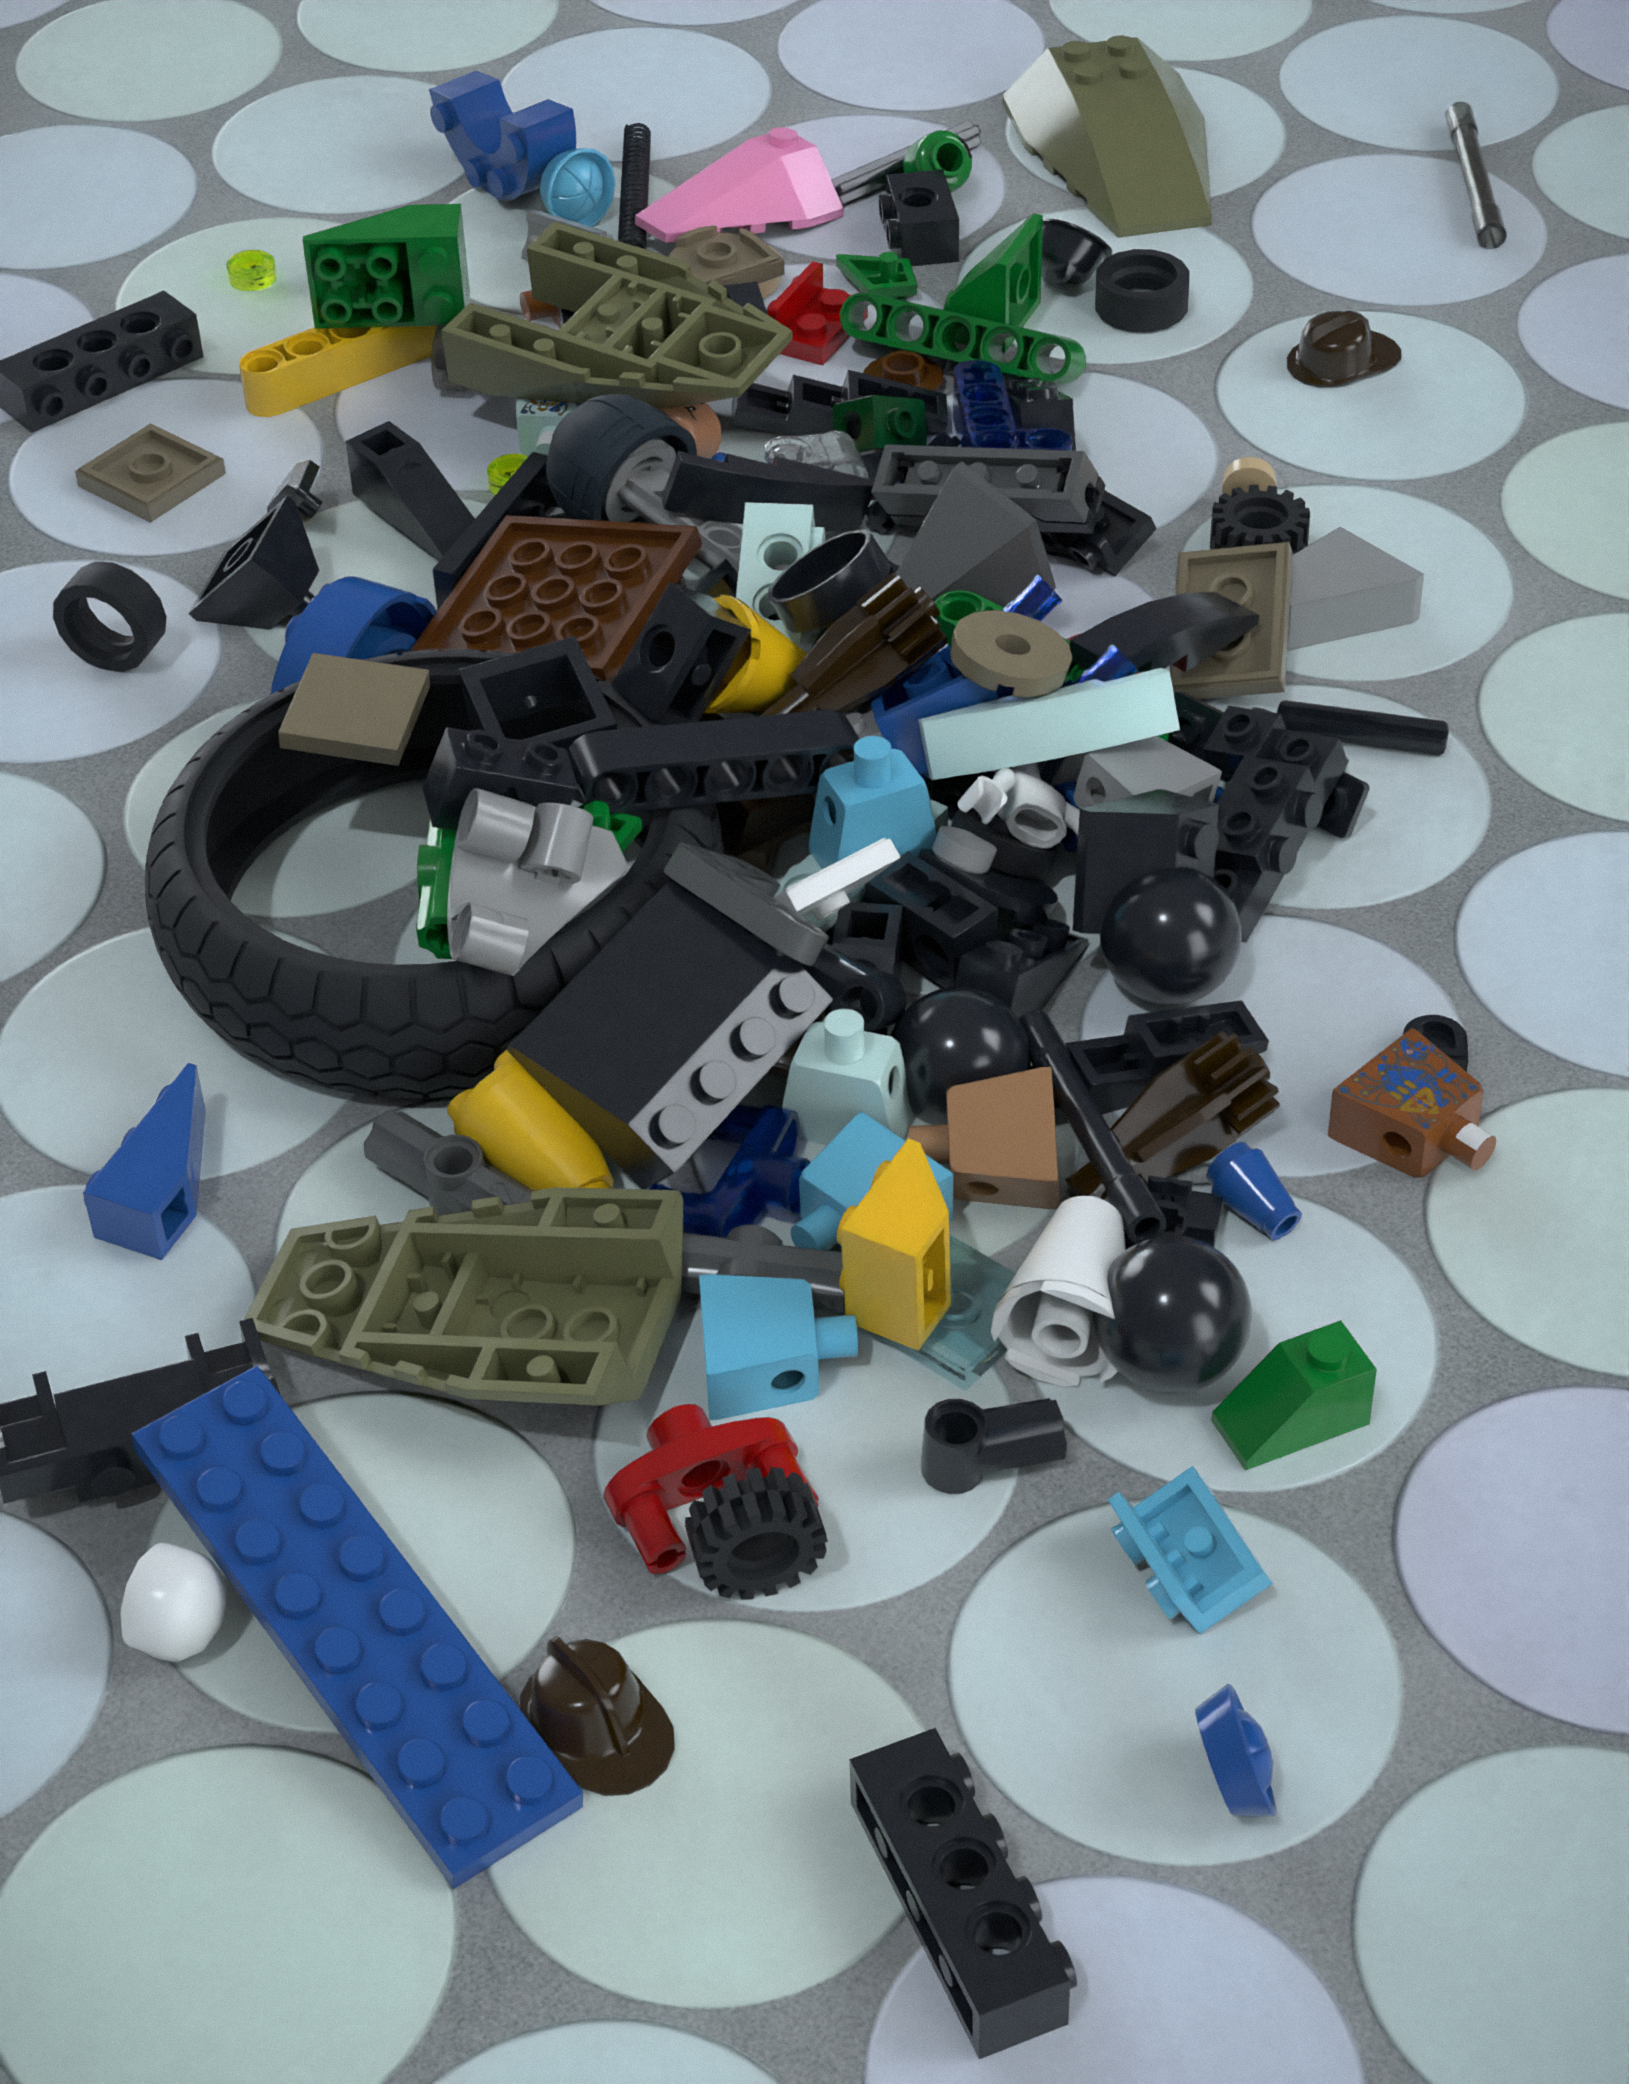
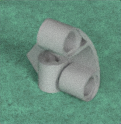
M474 788L467 797L461 812L450 871L447 925L451 958L456 961L514 976L557 931L629 870V866L613 832L592 826L594 819L592 814L574 806L560 803H541L535 807L532 804Z

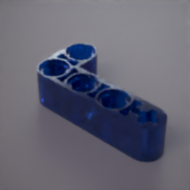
M970 360L955 366L953 422L956 435L960 440L959 447L1072 451L1073 438L1063 430L1054 428L1016 429L1003 376L998 365L984 360Z

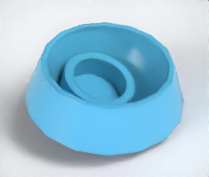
M579 148L560 153L547 164L542 174L540 184L542 203L549 214L593 227L606 215L613 201L616 185L614 169L608 158L596 149Z

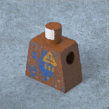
M1413 1028L1332 1091L1328 1137L1412 1177H1425L1449 1156L1476 1171L1486 1164L1496 1146V1137L1479 1127L1484 1094L1481 1084Z

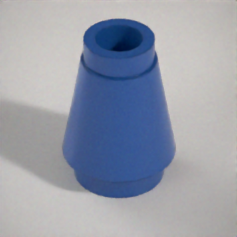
M1239 1142L1225 1149L1209 1166L1206 1178L1212 1184L1211 1193L1216 1194L1217 1197H1223L1225 1205L1259 1230L1265 1232L1272 1240L1284 1237L1299 1223L1302 1212L1295 1206L1294 1201L1261 1149H1251L1245 1142Z

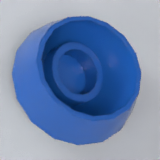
M1226 1684L1195 1708L1198 1728L1210 1766L1224 1802L1232 1816H1275L1277 1808L1271 1788L1274 1761L1262 1727L1248 1712L1244 1711L1234 1687Z

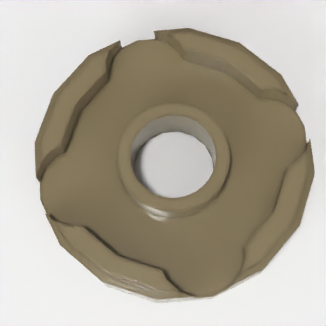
M997 610L974 612L959 620L951 639V660L966 678L988 690L997 691L999 684L1006 687H1014L1012 695L1017 697L1043 696L1059 689L1065 681L1072 661L1069 644L1057 631L1039 620L1013 612Z

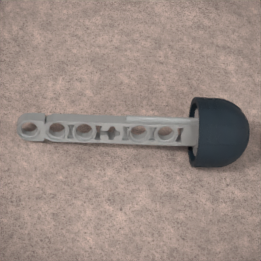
M622 394L601 395L588 399L560 421L552 435L546 459V473L556 502L570 518L697 526L702 545L694 557L710 570L727 559L734 569L739 572L742 528L735 523L712 520L663 508L661 497L678 451L697 455L695 440L688 430L661 410L639 399ZM781 564L772 569L782 571L790 565ZM777 614L772 615L775 620H781Z

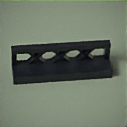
M532 452L432 569L437 611L506 515L572 519L565 512L548 517L545 515L550 506L560 508L548 483L546 473L547 455Z

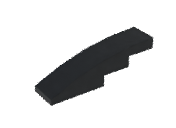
M852 370L847 371L843 386L792 375L787 391L752 383L740 397L732 398L731 425L782 435L834 439V404L870 395L922 399L925 403L926 434L943 432L948 424L947 394ZM853 412L847 421L846 430L849 439H857L861 432V419L856 412Z
M678 451L661 500L665 510L743 524L745 502L813 505L815 527H824L825 532H847L860 529L873 496L871 491L875 480L774 456L772 464L727 453L724 462Z
M1217 592L1182 593L1134 607L1108 618L1071 639L1070 651L1072 662L1107 681L1126 677L1135 670L1142 673L1158 668L1165 669L1170 665L1188 672L1257 626L1260 615Z
M1239 1000L1128 1015L1123 1035L1067 1042L1065 1045L1069 1050L1070 1060L1103 1115L1128 1108L1155 1076L1221 1030H1224L1227 1037L1233 1033L1238 1035L1242 1051L1251 1046L1258 1054L1267 1051L1269 1040L1243 1001ZM1053 1096L1055 1125L1068 1123Z

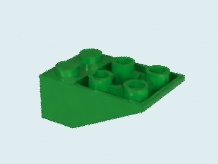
M461 204L408 205L303 236L302 242L315 329L446 326L469 304L470 287Z

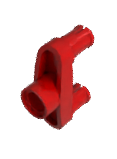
M696 1404L675 1406L654 1419L646 1433V1438L652 1451L618 1471L607 1484L603 1494L605 1503L616 1524L621 1527H627L651 1574H661L676 1568L685 1560L687 1555L685 1551L687 1550L686 1545L667 1510L703 1498L702 1491L710 1485L718 1490L725 1488L722 1478L732 1473L735 1474L737 1481L747 1479V1469L759 1467L762 1477H767L771 1467L783 1468L785 1477L794 1472L802 1477L804 1484L808 1482L817 1507L819 1505L817 1502L819 1498L796 1459L798 1454L797 1445L782 1421L771 1417H759L712 1426L703 1409Z

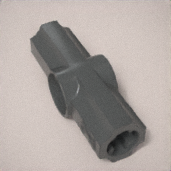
M388 1109L373 1121L372 1130L363 1142L366 1159L426 1195L429 1206H434L438 1216L472 1211V1200L500 1196L503 1205L531 1201L533 1190L485 1162L481 1146L475 1140L464 1135L452 1134L442 1136L403 1111L395 1113Z
M742 1225L733 1228L726 1238L683 1233L681 1292L700 1294L699 1275L706 1274L804 1279L811 1284L813 1308L839 1312L845 1311L844 1291H841L839 1287L840 1275L843 1269L842 1252L783 1245L782 1240L774 1232L757 1225Z

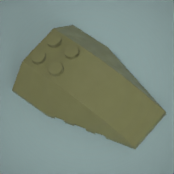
M1118 35L1109 38L1107 41L1092 43L1070 41L1063 46L1047 48L1003 94L1002 104L1024 148L1032 156L1040 154L1043 157V167L1052 175L1061 174L1066 179V189L1075 197L1084 196L1087 199V209L1118 238L1211 226L1204 116L1180 74L1138 37L1131 38Z
M554 1187L532 1191L530 1202L503 1205L500 1196L472 1200V1211L438 1216L433 1206L409 1210L404 1221L380 1225L375 1215L292 1228L244 1320L253 1318L259 1339L262 1342L466 1399L579 1405H605L640 1400L681 1299L683 1198L680 1190Z

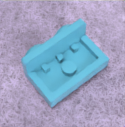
M1194 1466L1181 1473L1134 1507L1120 1491L1107 1499L1121 1520L1120 1523L1111 1528L1112 1533L1135 1565L1146 1559L1155 1575L1145 1581V1585L1169 1619H1172L1181 1612L1197 1632L1201 1634L1273 1584Z

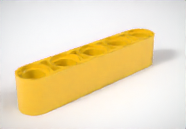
M445 326L321 329L313 327L244 354L239 361L246 409L249 413L259 417L280 415L444 352L441 330Z

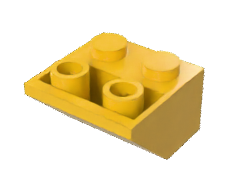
M908 1138L891 1161L885 1160L879 1165L874 1174L870 1190L858 1206L851 1205L844 1212L838 1225L836 1239L842 1248L843 1269L840 1275L839 1287L841 1291H844L845 1316L855 1315L857 1327L919 1351L951 1306L949 1210L920 1142Z

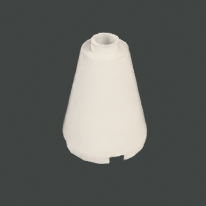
M1075 1196L1062 1202L996 1304L991 1327L994 1342L999 1337L1000 1341L1007 1348L1005 1359L1015 1369L1038 1381L1063 1387L1079 1386L1081 1377L1101 1374L1099 1382L1112 1378L1118 1372L1104 1355L1099 1345L1093 1319V1311L1115 1319L1108 1289L1107 1275L1112 1262L1125 1251V1238L1122 1216L1113 1205L1094 1196Z

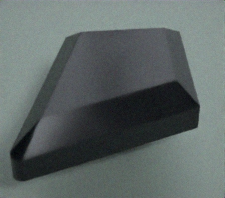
M311 460L297 463L279 485L267 506V512L288 496L296 503L299 511L312 518L323 503L322 500L309 492L320 466Z

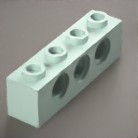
M745 502L736 598L743 601L799 646L800 638L804 632L792 633L781 620L767 619L769 616L777 614L767 600L768 589L784 571L773 570L772 568L781 564L791 565L809 550L825 542V528L815 527L813 505ZM751 713V714L754 715V716H759V715L762 714V713Z

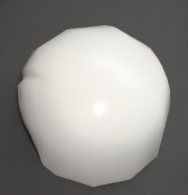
M167 1543L155 1544L138 1560L126 1584L120 1611L124 1642L129 1647L143 1651L156 1659L171 1662H181L204 1651L221 1627L226 1607L225 1583L221 1579V1572L208 1557L195 1550Z

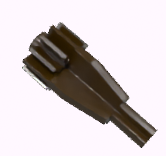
M891 573L856 601L857 606L852 607L828 628L790 675L797 685L759 716L818 710H838L843 713L888 690L948 643L946 641L948 637L940 629L941 625L935 619L941 614L938 607L921 587L918 586L914 590L911 587L908 588L899 575L896 577L894 573Z
M1221 1030L1155 1076L1110 1129L1136 1175L1141 1177L1145 1184H1148V1175L1167 1178L1215 1157L1280 1107V1103L1273 1097L1279 1090L1278 1087L1268 1082L1271 1077L1270 1071L1263 1058L1251 1046L1242 1051L1238 1035L1233 1033L1227 1037L1224 1030ZM1088 1162L1065 1179L1070 1187L1067 1191L1071 1198L1075 1196H1094L1102 1200L1107 1198V1190L1091 1162Z

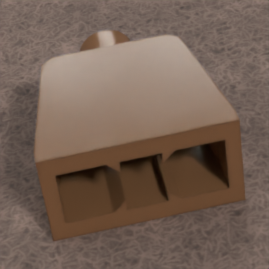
M1041 1067L952 1086L946 1090L948 1124L909 1126V1139L920 1142L927 1156L939 1164H950V1171L953 1173L954 1198L972 1202L1058 1209L1059 1179L1051 1067Z

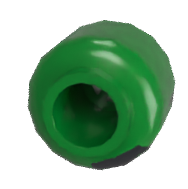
M936 130L915 141L907 150L903 161L904 173L943 169L950 192L952 193L961 188L968 180L972 170V154L967 143L959 135L951 131Z

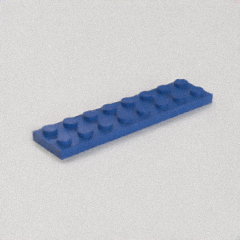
M258 1365L132 1433L133 1447L137 1455L452 1889L460 1886L583 1807L582 1790Z

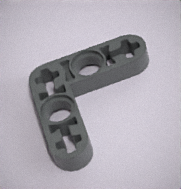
M679 842L664 868V873L774 948L803 964L813 966L829 939L828 935L818 927L774 899L781 886L778 881L739 858Z

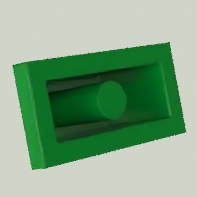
M1340 1320L1279 1342L1212 1411L1211 1421L1246 1471L1369 1425L1377 1368Z

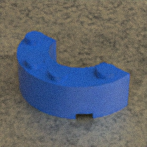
M473 71L429 89L433 106L430 108L433 125L438 132L444 133L454 154L463 166L469 183L474 188L482 187L497 199L509 201L540 189L541 177L547 164L556 155L567 150L576 149V125L574 112L570 107L546 99L513 113L505 98L500 80L479 71Z
M356 576L340 578L331 584H325L307 605L302 614L295 615L287 625L285 646L275 671L270 695L300 681L312 653L364 660L397 653V656H400L402 652H409L437 613V610L427 598Z

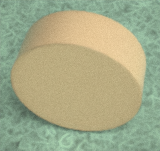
M1243 457L1229 464L1224 471L1222 493L1231 496L1232 489L1241 487L1244 492H1249V485H1259V491H1267L1268 485L1276 486V473L1268 462L1260 458Z

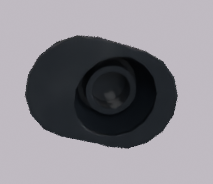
M1043 219L1042 280L1047 284L1052 285L1065 282L1083 284L1090 279L1105 258L1113 255L1112 248L1094 233L1070 222L1058 219Z

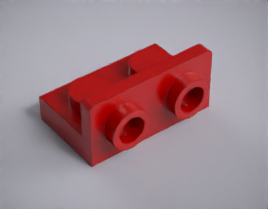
M812 261L799 276L793 278L791 284L776 300L770 302L766 311L767 315L792 330L793 340L781 351V355L823 366L850 336L842 328L840 310L843 303L851 295L841 289L824 288L822 263ZM868 307L864 311L863 321L868 316Z

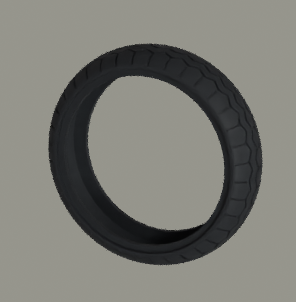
M440 649L402 652L400 656H397V653L373 657L364 660L429 670L430 688L399 766L280 748L278 732L300 681L256 702L223 725L196 751L180 772L162 802L152 828L146 855L145 903L148 921L157 952L177 990L193 1011L215 1033L241 1052L283 1074L337 1091L388 1098H425L426 1094L430 1098L454 1097L465 1090L475 1088L480 1081L494 1071L495 1061L506 1051L505 1048L658 890L671 879L664 873V868L679 842L724 854L722 828L716 803L627 812L626 814L639 817L642 821V830L634 839L641 847V851L631 868L607 895L557 931L514 976L460 961L400 965L359 962L310 951L287 942L261 928L246 917L231 902L233 893L248 868L275 839L313 813L364 791L394 783L426 778L446 727L470 732L474 730L468 717L458 669L513 653L490 650L486 652L485 650L445 649V652H441ZM594 676L613 714L618 729L665 725L652 721L616 690L611 683ZM577 700L500 722L499 725L505 738L524 740L589 721V718L581 701ZM577 789L574 797L585 802L579 789Z

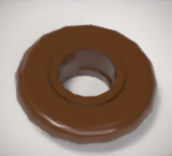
M896 351L872 361L863 372L864 374L937 391L943 379V371L936 362L911 351Z

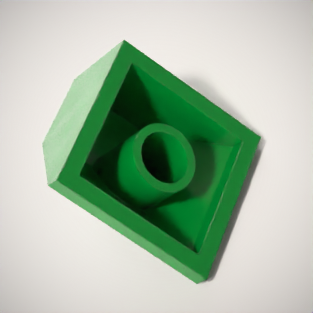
M1033 213L974 266L957 288L949 291L945 300L944 310L1024 327L1041 303L1043 215ZM963 325L956 332L955 342L968 345L970 333L968 328ZM1012 335L1004 340L1001 352L1005 353L1015 340Z

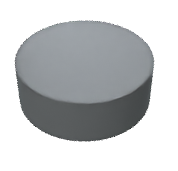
M951 826L940 827L932 846L935 856L941 861L959 870L973 874L988 872L997 852L993 844L975 836L969 831Z

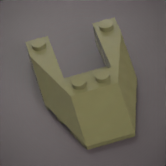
M555 221L527 247L532 298L554 305L560 309L576 312L559 330L471 302L441 330L449 382L491 396L581 404L588 399L601 395L622 394L639 399L657 409L740 397L793 340L792 330L750 303H747L744 308L727 297L726 288L716 281L712 280L707 285L691 274V265Z

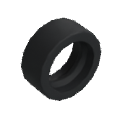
M1132 249L1117 252L1105 258L1096 269L1095 311L1103 321L1116 328L1132 332H1152L1167 329L1180 322L1188 312L1190 271L1182 260L1169 253L1153 249ZM1133 289H1149L1153 291H1133Z
M95 561L81 567L53 602V620L60 637L72 652L88 664L100 669L126 672L138 667L166 631L167 616L159 596L150 584L138 574L116 563ZM87 598H95L105 602L118 611L129 624L133 636H125L115 632L99 621L90 609Z

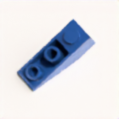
M187 1063L174 1081L160 1091L152 1108L136 1127L128 1130L121 1142V1146L103 1168L93 1173L88 1180L83 1196L94 1238L163 1260L197 1216L206 1109L196 1065Z

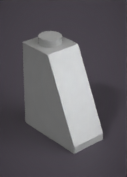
M1338 527L1295 553L1292 557L1287 651L1412 624L1419 619L1424 573L1346 529Z

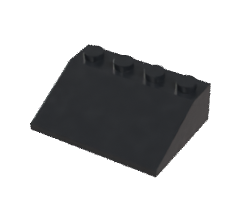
M671 878L505 1049L641 1189L646 1190L676 1173L833 999L795 959L774 948Z

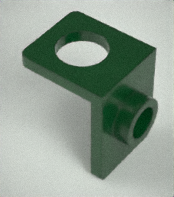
M870 395L836 403L833 406L834 444L837 456H848L871 450H884L885 445L927 446L925 403L922 399ZM856 412L861 419V432L857 440L852 442L847 435L846 427L850 415Z

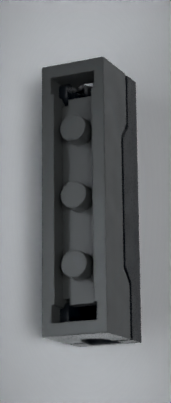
M885 445L871 493L886 513L890 514L889 517L895 525L922 526L952 469L962 461L1035 518L1039 531L1093 534L1106 485L1102 478L1098 476V472L1084 451Z

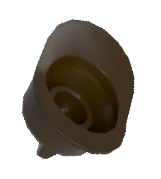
M1350 310L1327 311L1314 316L1307 322L1302 330L1300 343L1293 347L1287 356V370L1294 379L1303 384L1315 387H1336L1395 367L1402 358L1401 348L1393 339L1386 335L1371 331L1368 319L1359 312Z
M558 1636L549 1640L547 1643V1655L541 1659L535 1673L528 1679L520 1695L521 1712L580 1788L603 1796L629 1795L651 1786L667 1770L675 1750L674 1727L662 1705L630 1670L621 1653L606 1643L590 1639L565 1643Z

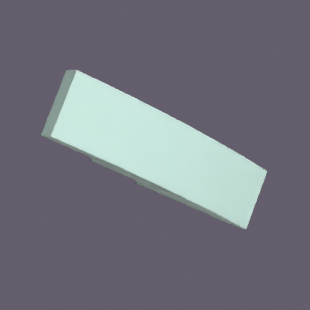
M1163 668L1108 682L1094 679L1059 688L1043 696L1024 698L1011 695L918 719L929 778L932 780L1062 758L1180 730L1170 671Z

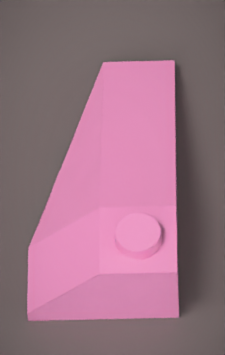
M777 127L771 129L768 134L748 139L635 215V225L663 242L668 243L676 242L678 237L688 231L705 226H717L718 233H722V228L731 227L747 229V231L753 234L764 233L766 223L789 221L788 226L792 230L809 228L842 218L844 208L817 146L798 136V133L793 129Z

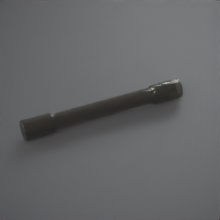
M1456 102L1447 108L1445 119L1451 141L1456 147L1470 200L1472 222L1477 241L1485 249H1495L1500 247L1506 240L1505 225L1500 208L1496 204L1478 140L1479 131L1473 109L1466 102Z

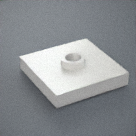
M883 838L787 887L775 896L774 899L803 918L813 913L818 921L850 903L847 897L848 894L859 889L901 857L891 839L886 840Z

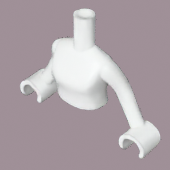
M1037 762L1015 766L1014 769H1000L994 774L993 779L980 776L958 801V807L961 811L966 813L971 808H974L980 814L982 823L986 825L998 814L1004 823L1007 824L1013 836L1033 847H1053L1066 836L1067 827L1072 829L1078 836L1080 810L1067 803L1057 790L1041 780Z

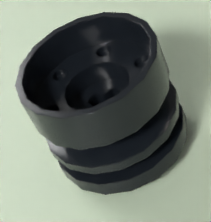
M865 529L847 531L812 548L787 567L768 589L767 600L789 631L792 633L804 632L800 638L799 647L808 654L836 620L852 607L857 606L856 601L886 578L890 572V562L871 532Z

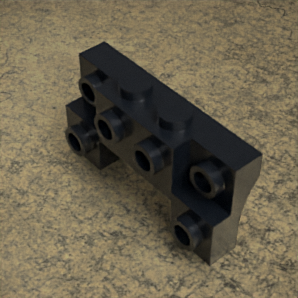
M1228 706L1203 747L1208 763L1222 771V775L1232 776L1217 802L1219 804L1217 822L1219 841L1215 851L1213 878L1225 888L1232 898L1240 917L1241 942L1247 943L1284 875L1293 869L1297 852L1310 829L1315 828L1319 823L1323 806L1347 766L1348 760L1340 738L1286 730L1279 713Z
M253 1318L239 1321L242 1343L204 1352L199 1333L186 1335L185 1342L188 1360L56 1393L53 1396L46 1371L32 1374L36 1395L0 1403V1490L3 1503L6 1504L75 1486L79 1503L100 1497L117 1496L127 1490L158 1483L135 1452L132 1433L256 1365L259 1366L280 1394L276 1379L266 1360Z

